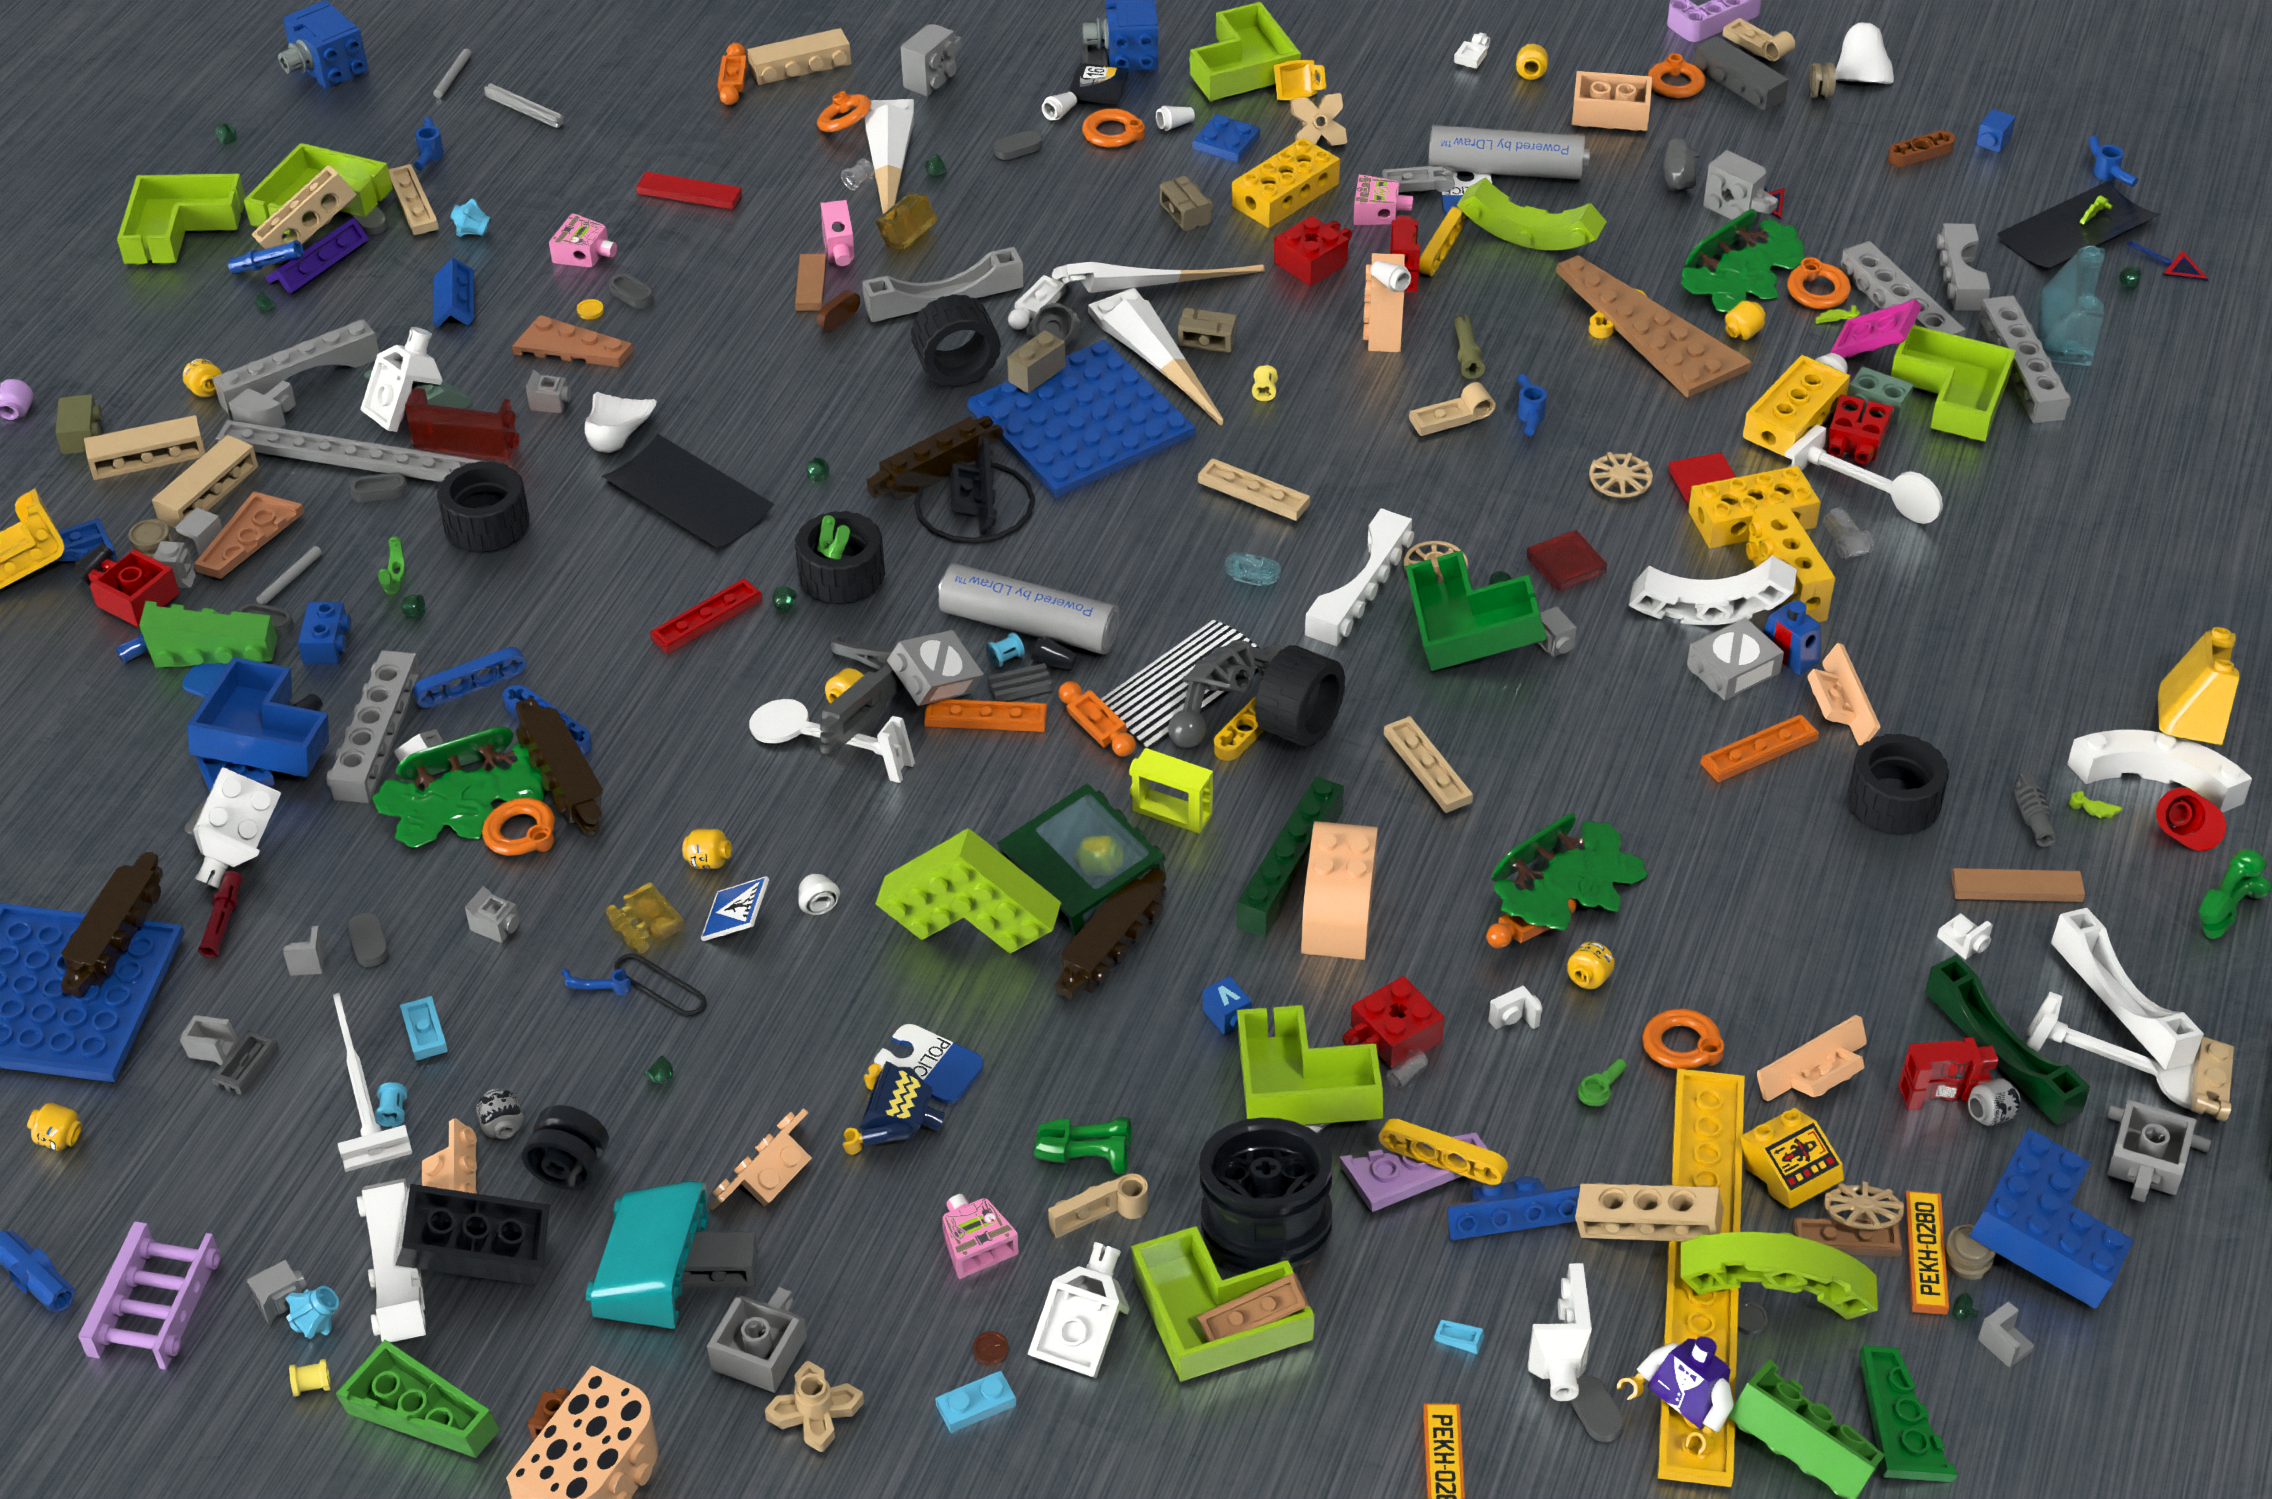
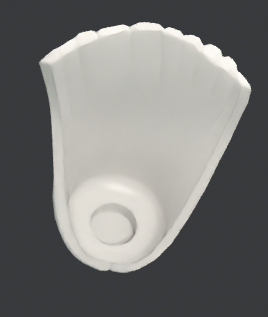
M1864 22L1857 23L1850 28L1845 35L1842 52L1835 69L1836 81L1893 83L1892 63L1886 53L1879 28L1871 23Z
M599 392L594 393L592 411L589 417L586 418L584 428L589 445L594 450L604 453L620 450L633 431L651 415L657 401L654 399H622Z

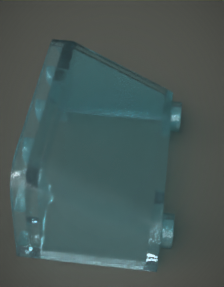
M2095 246L2081 248L2040 291L2037 314V339L2041 341L2046 356L2050 357L2051 362L2084 366L2092 365L2104 318V305L2094 296L2101 265L2105 258V248H2097Z

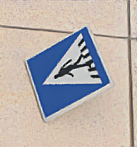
M765 876L717 891L701 939L706 941L753 927L769 878Z

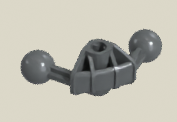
M1233 640L1228 645L1215 648L1203 660L1196 662L1195 667L1183 678V681L1189 685L1183 710L1174 714L1168 725V733L1171 740L1182 748H1193L1199 745L1207 733L1206 722L1200 714L1205 690L1246 692L1253 683L1255 666H1257L1258 672L1263 677L1270 661L1280 650L1285 649V646L1273 644L1262 650L1253 647L1250 642Z

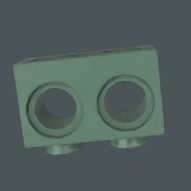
M1862 366L1849 385L1848 396L1865 400L1863 412H1865L1868 401L1893 406L1890 422L1898 424L1910 405L1914 384ZM1846 404L1847 407L1857 410V407L1854 405ZM1880 411L1870 412V415L1879 418L1885 416Z

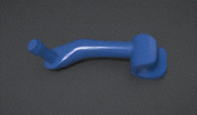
M567 968L561 971V974L566 979L565 985L573 989H614L615 993L625 995L630 992L632 987L631 980L626 978V972L623 969L615 970L611 975V979H582L572 977Z

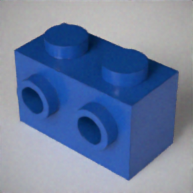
M308 602L298 640L303 664H339L341 652L346 651V632L351 630V616L346 614L343 602Z

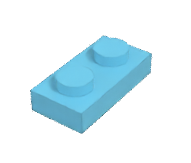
M432 996L401 1004L400 1009L415 1061L448 1052Z
M1002 1371L935 1397L936 1406L950 1433L1016 1406V1397Z

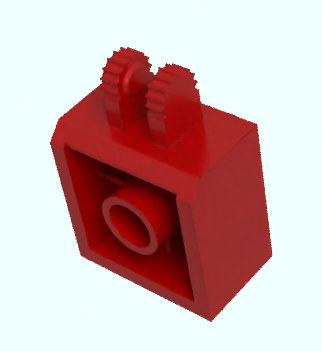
M1310 216L1274 237V263L1302 282L1312 286L1344 267L1348 261V245L1352 237V231L1348 228L1340 230L1341 224L1333 220L1324 224L1317 218Z
M135 549L117 563L109 559L102 562L101 567L105 573L92 570L88 574L89 580L92 582L90 588L96 606L136 627H139L146 601L157 602L158 607H164L180 594L173 569Z
M1402 976L1352 1004L1350 1024L1352 1029L1344 1033L1342 1042L1346 1046L1358 1044L1363 1040L1365 1041L1359 1045L1376 1044L1377 1054L1390 1068L1397 1069L1443 1042L1445 1017L1405 976Z

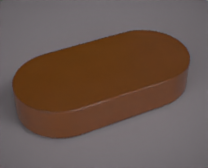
M845 290L819 311L817 316L818 326L828 332L833 331L857 312L860 305V296L851 290Z

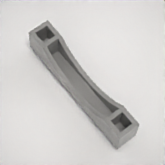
M1015 247L989 252L969 269L940 281L913 283L897 280L888 275L862 281L864 307L871 322L918 312L925 308L928 303L942 296L957 294L967 295L970 298H979L1024 287L1023 262Z
M362 319L337 330L327 332L319 337L301 342L283 351H278L265 358L252 361L234 370L226 371L221 375L213 377L219 403L231 418L232 413L229 402L247 388L265 395L281 381L303 370L324 365H346L357 368L375 361L379 354L376 335L367 322Z

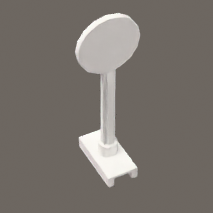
M1816 424L1785 452V457L1792 459V463L1788 467L1799 466L1802 471L1810 463L1817 466L1823 465L1890 493L1896 508L1913 522L1921 524L1931 523L1941 514L1943 508L1942 496L1930 479L1920 473L1910 471L1900 474L1894 481H1891L1826 454V428Z
M780 699L762 705L753 713L749 720L752 735L755 739L764 743L786 742L801 733L820 738L822 733L820 724L809 722V714L806 707L792 699ZM892 716L879 732L877 738L856 734L846 743L873 750L875 754L882 755L890 781L901 783L903 780L901 769L904 765L913 767L915 764L904 720L901 717Z
M2049 992L2027 1029L2026 1035L2030 1038L2026 1044L2039 1052L2047 1038L2059 1043L2064 1041L2153 1074L2157 1077V1082L2162 1092L2171 1101L2184 1108L2191 1109L2195 1059L2193 1064L2165 1070L2154 1059L2070 1029L2068 1024L2057 1021L2063 996Z
M340 993L333 994L347 1048L346 1062L363 1126L360 1131L362 1137L338 1143L345 1172L413 1154L405 1125L382 1131L381 1126L376 1124L361 1061L354 1049Z

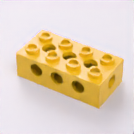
M1302 137L1232 181V207L1267 228H1271L1339 184L1340 158Z
M1801 355L1747 411L1743 438L1785 456V452L1816 424L1823 426L1835 413L1840 395H1847L1851 375Z
M1793 466L1692 486L1688 512L1711 549L1749 541V523L1752 521L1754 509L1786 502L1804 530L1816 528L1821 502L1800 467Z
M1786 502L1755 508L1752 521L1749 523V542L1746 544L1748 558L1753 560L1756 567H1758L1773 555L1796 568L1794 592L1780 605L1783 607L1792 601H1801L1806 605L1807 615L1817 622L1827 621L1835 583V576Z

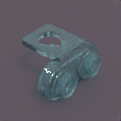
M1238 551L1230 554L1225 559V571L1236 581L1257 586H1271L1281 577V566L1272 559Z

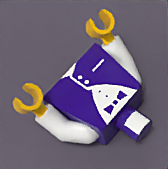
M1705 1336L1698 1337L1696 1340L1689 1338L1682 1344L1672 1342L1654 1350L1637 1368L1639 1372L1635 1376L1623 1378L1617 1384V1390L1623 1389L1628 1382L1633 1385L1634 1392L1627 1398V1400L1642 1395L1644 1390L1643 1383L1648 1380L1647 1388L1699 1429L1703 1428L1702 1432L1689 1434L1686 1440L1687 1448H1694L1701 1438L1703 1445L1698 1454H1708L1713 1451L1715 1442L1712 1435L1714 1432L1719 1433L1734 1405L1730 1384L1728 1383L1731 1370L1725 1362L1714 1355L1717 1349L1716 1343Z

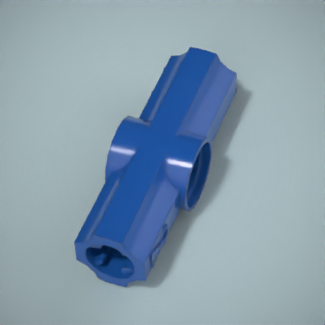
M2 1230L0 1232V1264L8 1270L10 1277L17 1287L25 1294L31 1292L51 1313L55 1311L63 1312L71 1306L72 1300L76 1296L75 1289L56 1271L49 1257L40 1248L34 1250L14 1230Z

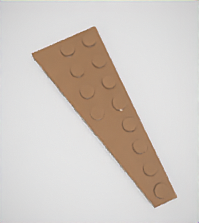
M1577 255L1557 264L1556 273L1597 312L1600 311L1605 316L1604 319L1606 321L1609 319L1614 324V328L1686 398L1750 370L1752 362L1748 358L1581 256Z

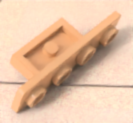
M1837 643L1822 661L1825 671L1813 669L1807 678L1825 719L1831 722L1850 725L1858 745L1862 746L1880 729V724L1844 645Z
M1858 1015L1852 1016L1759 1070L1757 1077L1762 1099L1771 1101L1791 1088L1815 1098L1825 1094L1830 1088L1842 1081L1849 1080L1854 1074L1865 1068L1863 1057L1853 1053L1867 1044L1862 1017Z
M804 1108L796 1115L790 1111L777 1124L781 1131L775 1137L769 1133L755 1147L759 1153L753 1160L747 1156L733 1170L737 1176L731 1182L724 1179L712 1191L711 1194L715 1199L708 1207L713 1211L740 1183L764 1207L768 1205L812 1159L789 1135L792 1129L808 1112Z
M456 1118L449 1121V1147L422 1160V1186L477 1194V1137L471 1127L466 1126Z

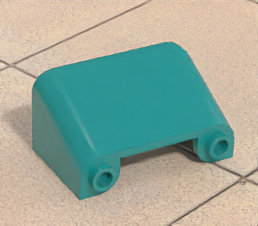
M685 1181L624 1193L622 1199L617 1198L614 1206L615 1221L595 1281L590 1280L587 1286L586 1301L591 1302L592 1317L675 1329L679 1318V1311L675 1310V1301H677L678 1296H681L683 1291L682 1277L696 1232L705 1231L709 1220L705 1182Z

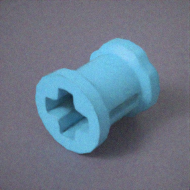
M1014 632L1008 634L1004 640L986 644L988 658L996 668L1001 667L1003 662L1011 658H1021L1025 655L1023 643Z
M394 1082L380 1085L377 1088L379 1108L375 1111V1121L385 1127H397L405 1121L402 1108L403 1102L407 1098V1089L402 1084Z

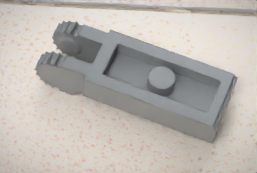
M1449 166L1384 169L1382 171L1383 179L1399 182V193L1409 191L1423 192L1435 189L1439 192H1448L1451 189L1453 190L1455 181L1452 179L1454 172Z

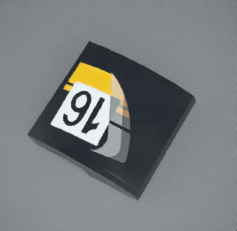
M1080 63L1069 92L1074 93L1077 100L1117 105L1122 97L1123 85L1128 78V68Z

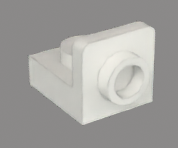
M1960 913L1939 928L1937 937L1966 960L1976 952H1983L1989 946L1993 925L1986 921L1980 926H1976Z
M1523 985L1491 1000L1488 1021L1496 1030L1505 1025H1512L1523 1017L1531 1028L1535 1029L1540 1025L1542 1005L1535 995H1531Z

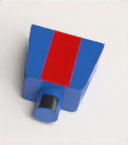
M1792 601L1768 617L1763 633L1784 652L1782 661L1784 665L1800 676L1820 662L1821 626L1819 622L1806 614L1805 603Z

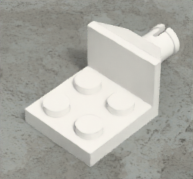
M411 327L405 346L395 345L377 355L360 410L388 431H398L404 416L407 399L412 391L413 381L438 385L442 383V377L434 358L427 354V347L432 333L425 329Z
M221 768L193 829L200 853L205 856L200 871L195 877L196 880L206 883L213 870L208 885L219 889L223 874L229 866L235 867L258 856L260 850L256 848L282 792L226 768Z
M1094 1242L1093 1251L1086 1268L1078 1266L1053 1279L1027 1355L1097 1378L1118 1313L1128 1315L1130 1310L1119 1282L1112 1278L1113 1270L1121 1253L1120 1250L1110 1246L1105 1247L1103 1244Z
M1583 1263L1569 1264L1567 1278H1561L1562 1298L1558 1299L1559 1320H1565V1324H1533L1528 1371L1542 1379H1550V1394L1557 1401L1573 1400L1579 1395L1576 1378H1579L1586 1369L1592 1328Z

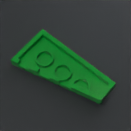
M1863 1345L1859 1352L1876 1446L1885 1455L1880 1462L1882 1477L1953 1483L1958 1474L1953 1463L1948 1464L1943 1453L1945 1446L1940 1436L1934 1434L1928 1422L1930 1415L1925 1404L1919 1402L1914 1392L1916 1385L1898 1348Z

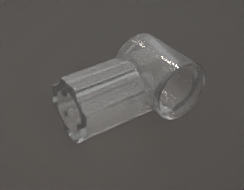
M1838 507L1831 509L1824 516L1823 525L1836 541V549L1842 560L1860 557L1873 552L1874 541L1870 531L1865 528L1859 529L1846 511Z

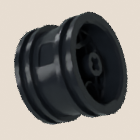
M1261 1117L1230 1124L1217 1131L1205 1143L1200 1153L1199 1161L1200 1186L1204 1195L1201 1204V1231L1205 1243L1216 1256L1231 1265L1251 1271L1286 1260L1294 1268L1315 1258L1327 1246L1332 1235L1333 1223L1332 1202L1329 1196L1332 1188V1155L1329 1146L1320 1135L1309 1127L1295 1121Z

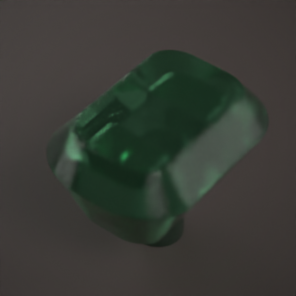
M261 291L256 297L255 304L263 311H268L275 305L264 291Z
M1968 1293L1960 1294L1955 1299L1952 1311L1954 1319L1965 1320L1969 1315L1977 1316L1978 1311L1972 1308L1973 1300Z

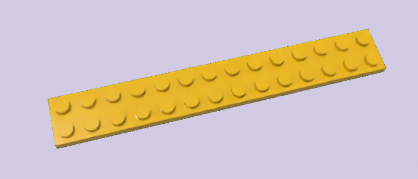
M1677 1068L1671 1185L1719 1187L1724 1208L1720 1233L1740 1232L1743 1153L1741 1135H1743L1745 1076ZM1668 1241L1664 1346L1672 1342L1682 1344L1689 1338L1696 1340L1698 1337L1705 1336L1712 1339L1717 1345L1714 1355L1725 1362L1731 1370L1728 1383L1730 1384L1735 1405L1739 1288L1718 1290L1698 1295L1681 1278L1682 1241ZM1661 1399L1658 1479L1732 1487L1735 1422L1727 1417L1719 1433L1714 1432L1712 1435L1715 1442L1713 1451L1708 1454H1698L1703 1445L1701 1438L1694 1448H1687L1686 1440L1689 1434L1702 1432L1703 1428L1699 1429Z

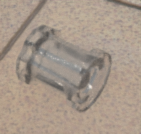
M862 158L851 169H844L841 172V178L848 189L856 190L860 187V183L865 180H872L875 177V170L869 161Z

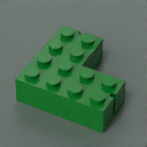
M1462 550L1437 557L1443 582L1438 583L1431 559L1405 566L1423 647L1431 671L1547 640L1530 575L1473 590Z

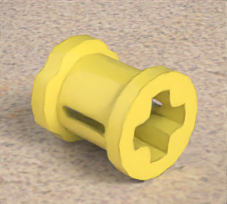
M1269 365L1259 366L1254 371L1255 383L1252 386V395L1259 401H1270L1276 395V386L1274 384L1278 380L1277 370Z
M321 1359L318 1364L297 1367L296 1364L289 1365L290 1382L294 1397L300 1396L301 1392L320 1388H323L324 1391L331 1390L327 1359Z

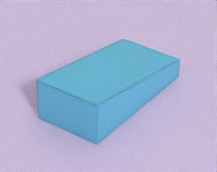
M1442 1319L1434 1335V1340L1477 1355L1484 1339L1482 1328Z

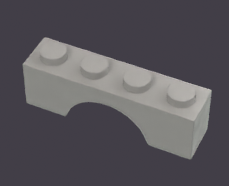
M1943 223L1942 233L1938 234L1936 239V248L1941 250L1940 266H1944L1943 280L1944 283H1948L1947 298L1952 300L1954 310H1980L1982 300L1989 298L1990 294L1987 273L1973 269L1966 264L1974 261L1979 238L1975 224Z

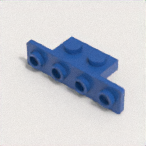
M1530 1176L1519 1177L1514 1182L1499 1183L1498 1185L1484 1183L1481 1187L1472 1188L1473 1202L1447 1207L1449 1237L1451 1240H1459L1575 1222L1580 1186L1547 1191L1539 1178Z

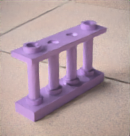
M134 1221L78 1335L86 1356L100 1358L106 1345L117 1343L152 1349L159 1368L167 1369L172 1356L175 1357L179 1352L181 1337L212 1270H215L219 1265L221 1253L217 1248L213 1234H205L199 1249L156 1243L152 1238L147 1223ZM152 1256L192 1262L185 1278L142 1271L147 1259H150ZM138 1285L179 1291L172 1306L128 1299L133 1288ZM125 1313L165 1320L158 1335L115 1328L119 1317Z

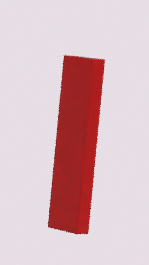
M645 172L636 186L637 194L731 210L734 209L742 196L741 187L652 172Z
M743 578L650 631V637L660 648L669 654L763 600L762 593Z

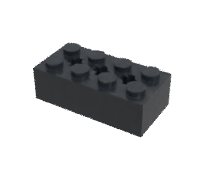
M410 1184L403 1203L395 1265L536 1285L544 1265L550 1204Z

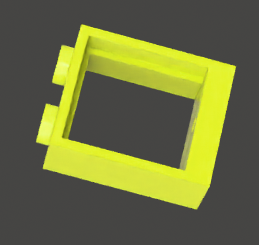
M1145 748L1140 757L1132 761L1129 769V775L1132 776V785L1129 792L1130 797H1132V811L1200 834L1213 813V771ZM1150 780L1187 792L1188 802L1150 789Z

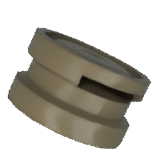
M1826 62L1825 65L1812 63L1809 71V93L1811 98H1818L1819 95H1824L1825 98H1832L1836 86L1834 63Z
M158 519L140 521L132 526L128 534L132 550L135 549L151 558L154 557L161 541L173 542L169 535L168 525Z
M1963 1224L1951 1230L1945 1247L1947 1269L1955 1276L1966 1280L1980 1279L1986 1272L1989 1273L1996 1252L1969 1237L1975 1224Z

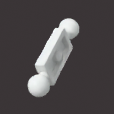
M1054 271L1052 272V278L1043 275L1015 303V309L1008 316L1009 325L1016 330L1026 328L1029 324V318L1034 319L1042 306L1056 303L1066 293V286L1070 283H1063V279L1055 280Z

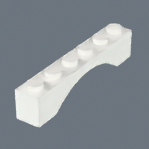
M1382 508L1379 510L1368 528L1367 547L1371 557L1366 567L1355 579L1345 586L1318 596L1306 613V636L1337 647L1342 638L1350 634L1353 622L1356 618L1360 619L1362 617L1365 605L1369 600L1372 601L1375 598L1378 586L1381 582H1386L1390 569L1393 565L1399 563L1403 550L1411 546L1414 539V532L1411 531V518Z
M2088 908L2060 914L2051 944L2165 1070L2193 1064L2204 1033L2184 1012H2175L2158 1006L2135 987L2114 953L2106 928Z

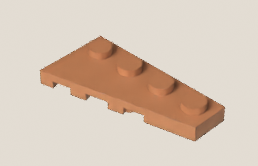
M540 315L512 345V352L514 355H523L524 352L534 353L535 357L546 358L547 354L561 356V360L564 361L581 358L585 359V362L589 364L620 367L633 352V347L630 342Z
M253 491L195 561L194 567L196 572L222 579L305 513L303 504Z

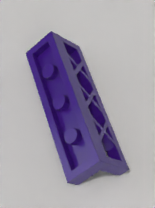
M353 217L304 250L302 257L291 259L265 278L269 284L279 279L287 292L291 294L369 240V238Z

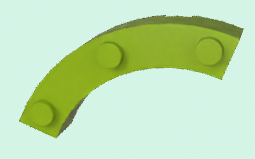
M1486 177L1468 187L1457 204L1467 217L1489 233L1510 243L1538 250H1565L1586 245L1597 240L1607 223L1591 202L1582 207L1564 210L1563 213L1551 214L1547 210L1527 205L1524 207L1518 206L1510 202V197L1497 189Z
M1768 1232L1701 1234L1696 1238L1681 1242V1278L1698 1295L1724 1289L1741 1288V1282H1762V1285L1768 1289L1792 1293L1805 1290L1816 1294L1817 1301L1830 1307L1846 1320L1878 1311L1876 1274L1854 1257L1826 1244L1796 1237L1787 1232L1779 1234Z

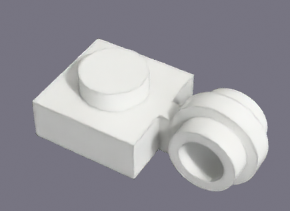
M1480 32L1479 34H1474L1471 42L1464 41L1454 55V63L1477 69L1487 55L1490 37Z

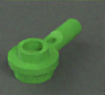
M1618 1058L1602 1074L1594 1073L1591 1076L1585 1077L1578 1086V1098L1589 1106H1602L1606 1104L1611 1096L1610 1085L1627 1068L1626 1062Z

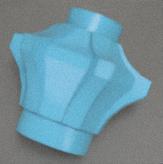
M471 198L468 203L461 206L456 204L450 216V219L454 220L457 228L456 235L459 237L466 234L484 236L491 221V217L487 216L479 208L474 198Z
M320 1286L316 1290L306 1289L303 1293L291 1292L286 1297L290 1305V1314L286 1318L294 1331L304 1333L305 1337L309 1339L313 1338L315 1333L320 1332L324 1335L330 1333L332 1330L331 1318L339 1306L338 1296L331 1288Z

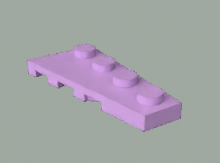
M1476 1132L1452 1137L1488 1149ZM1428 1145V1146H1425V1147H1427V1148H1429V1149H1431V1150H1434V1149L1431 1148L1429 1145ZM1382 1149L1369 1151L1368 1156L1353 1159L1352 1155L1340 1157V1167L1371 1212L1462 1177V1175L1395 1152L1383 1153ZM1453 1154L1458 1159L1465 1161L1461 1156Z

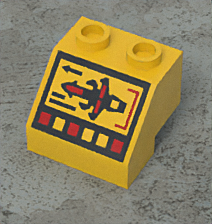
M1796 1108L1785 1111L1774 1119L1758 1125L1753 1130L1741 1135L1745 1169L1766 1182L1768 1195L1789 1209L1844 1181L1842 1162L1817 1121Z

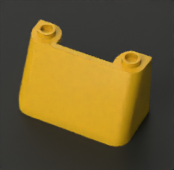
M36 488L21 495L15 503V511L20 522L0 532V589L57 560L64 552L62 537Z
M2214 627L2212 630L2206 631L2161 681L2158 691L2159 729L2162 732L2181 738L2219 745L2223 744L2239 681V671L2230 662L2236 634L2222 627Z

